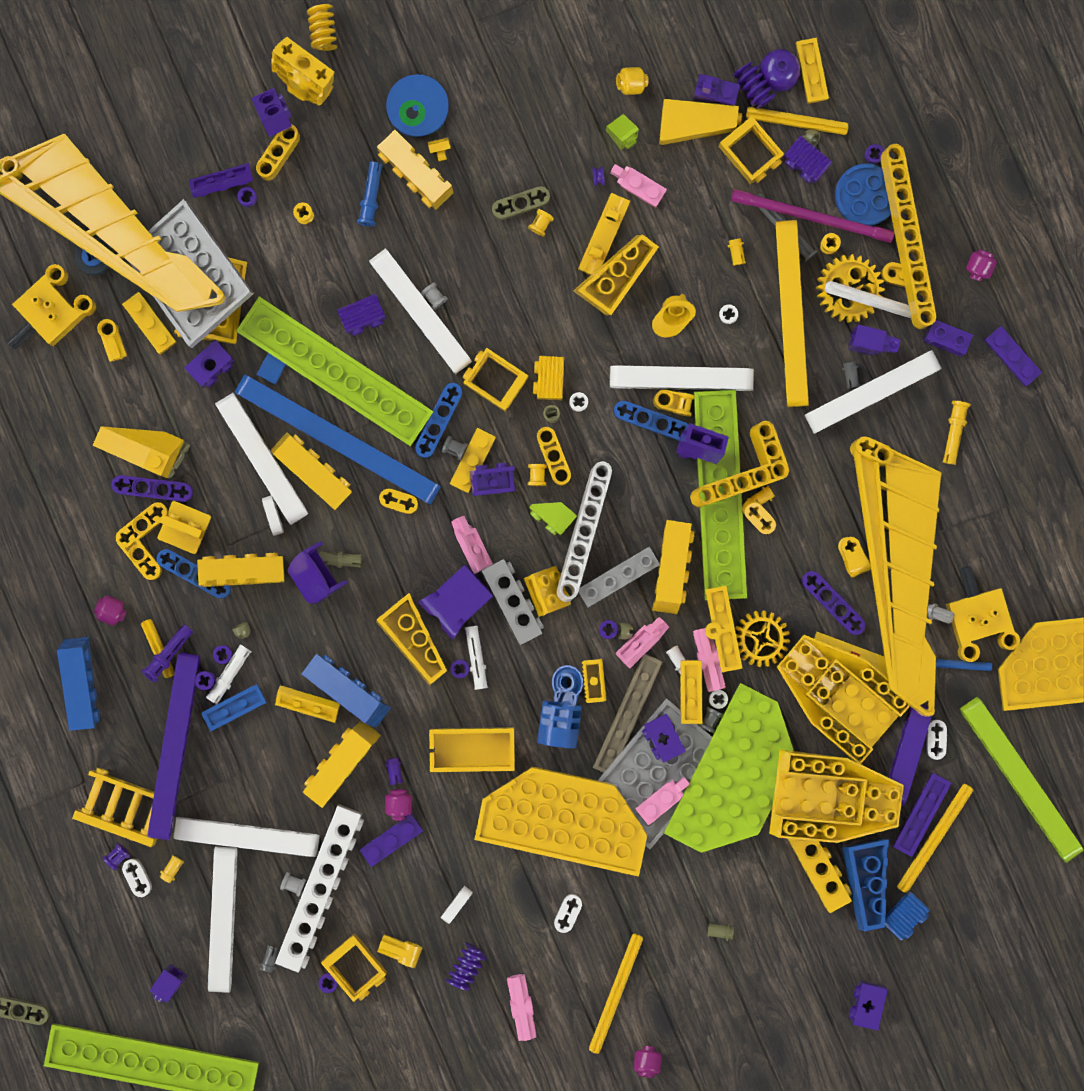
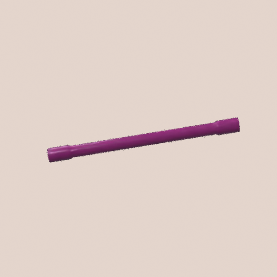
M734 189L731 196V201L752 205L862 234L876 240L891 243L894 237V231L872 227L759 197L745 191Z

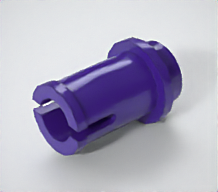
M398 757L386 759L385 767L388 768L390 785H395L396 782L398 784L403 783L400 770L401 761H399Z

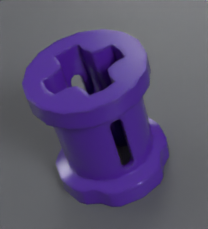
M202 671L196 675L195 684L201 690H209L214 687L216 676L212 672ZM202 676L210 677L209 685L201 683L203 681Z
M117 843L115 845L116 848L108 855L102 857L104 862L115 871L125 858L131 856L129 851L120 843Z

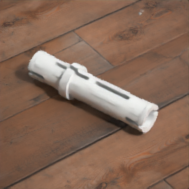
M478 626L466 627L472 666L470 667V672H473L475 690L488 688L485 669L487 668L483 663Z
M241 644L239 645L219 678H216L214 687L206 696L207 699L218 704L225 691L230 689L233 678L251 653L249 649Z

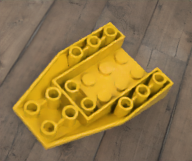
M806 635L801 637L777 666L810 723L854 762L859 764L871 753L873 745L898 716L901 717L910 707L890 690L888 678L866 659Z
M780 750L769 834L778 838L839 843L896 828L899 826L904 785L848 758Z

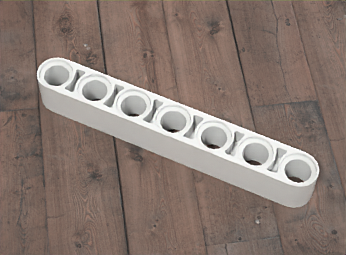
M386 248L369 260L370 264L451 370L457 374L472 362L469 356Z
M931 350L807 413L805 417L815 434L942 368Z
M610 366V388L753 390L754 369Z
M231 393L215 403L290 525L308 515V511L236 395Z
M598 462L589 474L557 587V597L563 602H569L576 597L580 588L612 474L611 466L606 462ZM596 469H603L606 473L605 477L598 476ZM591 488H597L600 491V496H593ZM585 508H592L594 516H588L585 513ZM580 527L587 528L589 531V535H581L579 531ZM574 547L582 548L583 556H577L574 553ZM571 566L575 567L578 575H570L568 568ZM564 586L571 588V596L564 595L562 591Z
M176 817L174 839L310 857L317 856L320 836L311 833Z
M215 846L208 992L230 993L237 847Z

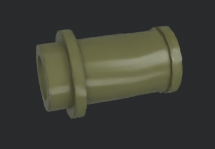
M709 923L708 937L725 938L726 941L733 939L734 927H730V924L723 926Z

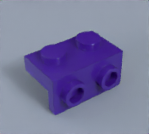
M508 462L498 463L496 468L488 469V465L476 466V470L470 471L473 496L515 491L513 477L515 466H509Z

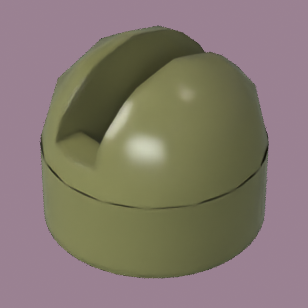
M811 129L806 130V135L802 137L815 147L820 140V133Z
M555 405L547 406L543 411L544 419L549 423L557 422L560 418L559 408ZM557 414V416L547 418V416Z
M247 621L232 628L236 637L240 639L247 638L251 632Z
M619 623L618 638L622 640L630 639L633 634H629V632L634 630L632 625Z

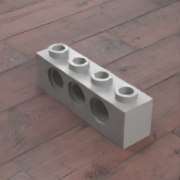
M648 547L580 587L578 593L588 608L659 566L660 563L651 548Z
M503 559L482 570L519 644L522 645L543 634L541 629L544 626L539 617L534 618L531 612L534 610L530 599H524L522 592L525 590L520 580L515 581L512 576L515 570L510 561L506 563ZM501 577H508L511 583L508 588L502 589L499 587L498 581ZM516 595L520 598V604L517 607L509 606L508 599L510 596ZM527 614L530 618L529 624L521 626L517 620L518 616Z

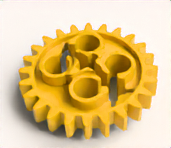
M853 254L849 256L848 260L845 255L841 256L840 261L837 258L833 259L834 265L831 263L826 264L828 270H821L824 277L817 279L822 283V285L816 287V289L822 290V293L817 295V297L824 299L820 306L826 304L828 307L825 309V312L833 311L831 317L834 318L836 315H839L840 322L845 317L847 323H850L852 318L856 322L860 321V316L863 319L868 318L867 312L869 314L874 313L872 306L849 300L850 307L846 308L842 305V299L836 300L833 306V297L825 292L826 283L837 279L842 285L852 286L861 281L860 279L865 277L866 272H868L867 280L874 284L868 283L864 287L862 284L855 289L860 290L863 287L868 293L881 296L879 292L885 290L879 287V284L884 282V280L877 279L881 272L874 273L873 270L876 265L869 267V259L862 262V256L857 257L856 260H854ZM851 270L858 272V280H854L850 276Z

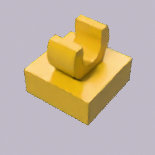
M448 138L428 142L430 153L437 152L438 161L447 160L445 150L450 149Z

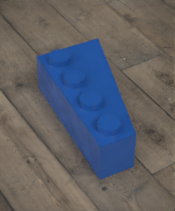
M89 637L64 639L57 649L69 731L95 728L98 721H100L99 709H96L97 692L94 688V672L92 669Z

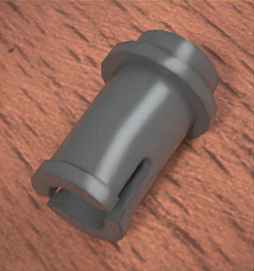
M856 362L843 364L844 368L842 370L845 372L847 389L860 386Z
M267 945L263 963H260V970L273 973V970H276L274 966L280 948Z

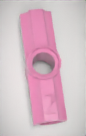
M705 628L693 631L698 650L697 658L702 660V671L707 691L711 692L725 688L714 640L706 636Z
M525 974L507 977L511 996V1012L513 1019L515 1018L519 1041H526L536 1038L531 996L528 994Z

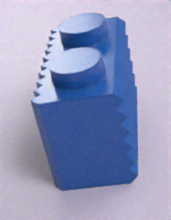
M908 891L885 915V926L900 940H903V938L908 939L914 933L913 928L918 922L922 924L929 915L927 913L930 909L912 892Z

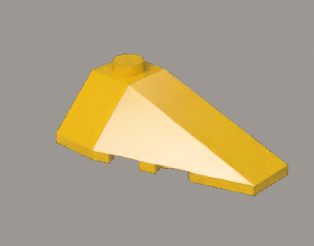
M100 427L93 446L168 478L184 440L162 431Z

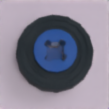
M94 238L111 251L110 247L104 241ZM77 246L74 254L75 263L83 273L95 276L109 269V266Z

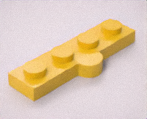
M727 587L706 589L705 592L712 623L706 626L705 634L709 639L715 640L721 673L742 669Z

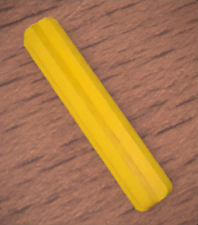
M148 619L143 621L141 626L154 655L164 649V646L153 621ZM170 661L169 668L164 669L162 672L164 678L172 677L175 674Z

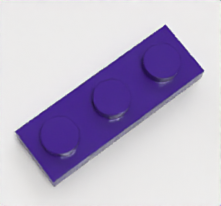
M247 163L190 179V189L193 198L202 197L209 193L224 191L237 185H245L253 181L250 164Z
M1002 326L998 327L984 340L1024 387L1028 386L1042 373Z
M411 813L405 820H401L362 847L360 852L372 867L423 832V829Z

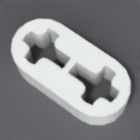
M272 495L262 498L273 535L284 533Z
M932 720L926 734V753L930 758L938 760L946 754L947 728L944 722ZM935 723L942 727V731H938V738H935V732L931 731V727H935ZM935 741H938L937 746L941 748V752H938L937 756L931 752V748L935 747Z
M134 858L127 860L122 868L123 874L134 895L144 897L152 890L151 881L140 860ZM129 863L138 866V868L135 870L137 877H135L133 871H128V868L130 867ZM138 878L141 884L147 885V887L144 889V893L142 890H137V887L139 886V883L137 881Z
M464 886L445 910L441 919L450 924L473 892Z
M569 894L564 898L554 921L555 928L559 932L566 933L572 929L582 907V901L578 895ZM575 898L578 907H573L571 912H568L569 904L567 901ZM566 914L569 915L567 919L569 926L561 928L558 920H563Z

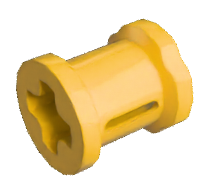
M302 202L294 207L293 213L299 223L306 225L312 222L314 213L310 205ZM306 209L308 216L304 215L303 218H301L299 212H304V210Z
M538 209L537 216L533 223L529 224L528 229L544 237V231L554 218L545 211Z
M834 233L825 235L820 242V250L826 255L834 254L841 244L839 236ZM832 240L834 242L833 247L828 248L826 245Z
M528 464V468H530L528 486H546L544 476L547 465Z

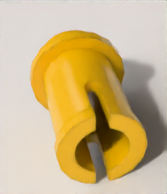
M741 238L729 241L728 248L731 251L733 266L746 263L742 247L744 242L741 241Z
M763 486L761 491L747 498V500H758L762 505L768 500L772 501L775 495L769 486L765 488Z
M172 855L165 869L160 871V878L168 883H171L172 880L174 881V876L184 861Z

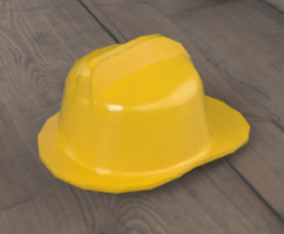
M684 294L667 298L663 303L662 309L652 321L653 331L661 337L677 335L694 318L696 313L694 305L688 302Z

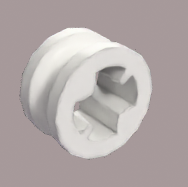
M725 305L721 308L719 317L723 323L731 324L737 320L738 311L733 305ZM728 309H732V313H735V316L731 317L730 320H726V316H723V312H727Z
M580 392L573 394L569 401L570 407L576 412L585 410L588 405L587 396ZM575 397H577L578 399L583 398L585 400L584 402H582L584 406L580 407L578 405L575 407L573 405V403H575L573 399Z
M722 690L713 691L709 695V703L714 708H723L728 703V696ZM715 694L718 696L722 694L724 696L722 704L713 703V700H715L713 696Z

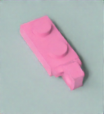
M615 164L610 174L619 178L617 183L621 185L620 187L654 208L657 207L667 191L666 188L628 166L623 169Z
M465 516L453 520L452 525L455 536L473 573H478L491 566L493 563L476 528H472L468 524Z
M658 617L652 624L644 625L616 652V655L631 668L662 637L669 626Z
M685 777L677 783L671 780L635 809L644 821L650 825L684 796L682 790L690 783Z

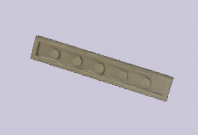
M647 654L642 656L593 765L594 769L604 773L625 748L663 661Z

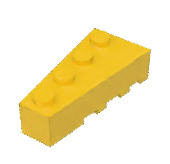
M287 432L270 451L336 510L352 492L348 488L351 484L342 476L338 479L333 474L335 470L328 463L324 465L318 461L320 456L312 449L307 451L302 446L304 442L296 434L292 437Z

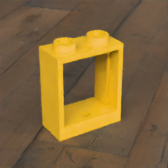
M752 116L719 144V148L749 184H752L754 181L759 183L766 177L765 172L768 169L772 168L774 170L782 163L781 159L784 155ZM751 130L774 156L753 175L730 149Z
M486 348L484 352L481 350L474 361L477 363L473 369L469 367L463 376L465 381L463 383L506 412L527 381L528 375ZM488 358L517 376L501 402L472 383Z
M356 933L321 962L353 1002L356 999L363 1000L370 993L368 989L373 985L378 987L386 980L384 977L387 973L386 969ZM355 945L378 971L375 976L357 991L354 990L334 966V963Z

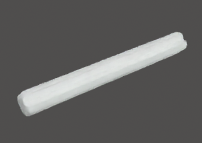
M833 281L826 283L825 292L911 318L909 305Z

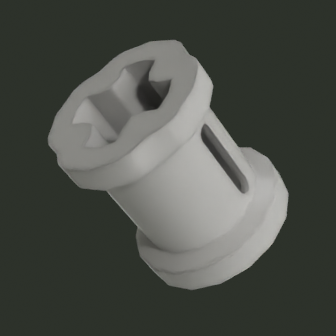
M435 282L420 293L428 299L433 310L440 307L448 299L439 292Z
M286 872L280 890H289L300 897L306 879L295 878L289 872Z

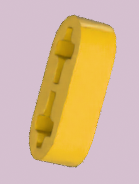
M385 489L379 496L380 503L387 508L406 514H412L418 509V501L412 495L393 489ZM390 492L392 497L398 499L397 503L390 501L389 504H386L383 496L388 495ZM409 499H412V503L415 504L414 508L410 507L409 510H405L406 506L400 504V501L407 502Z
M747 500L743 504L742 510L749 521L762 534L773 532L776 527L773 517L757 500ZM751 506L756 509L757 515L750 512L749 508ZM762 518L769 523L767 527L760 521Z

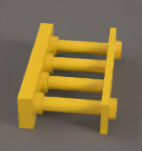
M101 768L89 771L88 775L96 777L85 807H82V810H75L72 819L153 847L157 839L148 838L151 810L144 829H141V831L133 829L134 825L132 823L142 796L154 798V791L108 775L109 771ZM103 781L115 784L105 814H102L100 817L94 814L93 808ZM123 788H126L135 793L124 822L122 821L119 824L113 821V814Z

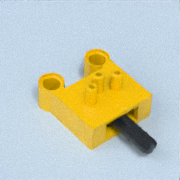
M56 264L49 266L46 269V274L12 304L28 321L7 340V343L14 350L36 331L48 344L54 346L86 316H91L96 311L95 301L87 295L76 297L73 307L54 287L55 285L62 286L68 281V273L61 266ZM60 270L61 277L58 280H54L53 273ZM89 301V308L84 311L81 310L82 302Z
M970 566L961 568L959 572L967 598L946 604L947 610L955 614L952 627L959 646L957 651L959 658L967 662L977 660L980 650L971 641L1000 633L997 641L1002 649L1014 650L1020 644V637L1014 631L1002 588L979 594L972 568ZM1008 634L1013 638V643L1010 646L1004 643V638ZM968 646L973 649V655L970 658L964 655V650Z

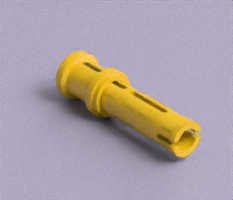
M952 401V415L948 419L951 425L943 463L956 465L963 426L967 425L966 415L971 404L961 401Z

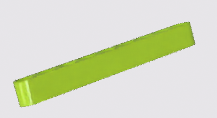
M976 697L961 707L962 715L1060 857L1067 863L1083 852L1081 844L982 701Z

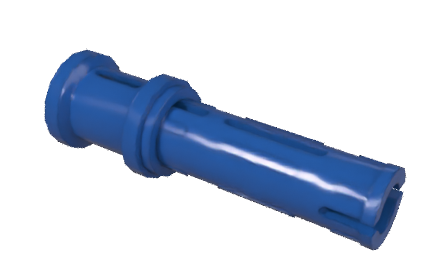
M369 162L364 200L360 202L361 212L360 218L357 219V224L369 227L375 226L374 216L375 210L378 209L376 199L382 169L381 163L378 165V162Z

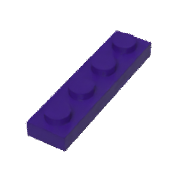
M931 773L893 844L894 848L911 857L913 856L951 782Z

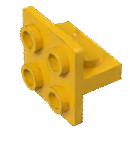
M172 501L167 515H163L160 523L163 525L157 538L196 554L211 516Z
M556 566L524 578L539 617L571 605L570 601L563 602L557 597V587L561 574ZM563 587L562 591L564 595L569 596L565 587Z

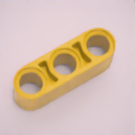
M294 125L277 133L258 161L256 170L263 180L270 181L277 176L298 144L300 134ZM293 131L295 135L292 139H285V133ZM282 148L283 154L281 156H273L275 149ZM264 166H272V170L270 173H262V168Z
M543 427L537 433V441L552 480L557 485H566L570 481L571 473L557 436L550 427ZM546 431L552 434V440L547 443L540 439L541 434ZM551 451H557L560 458L556 462H551L548 459V454ZM559 470L567 473L565 481L561 482L556 479L555 475Z

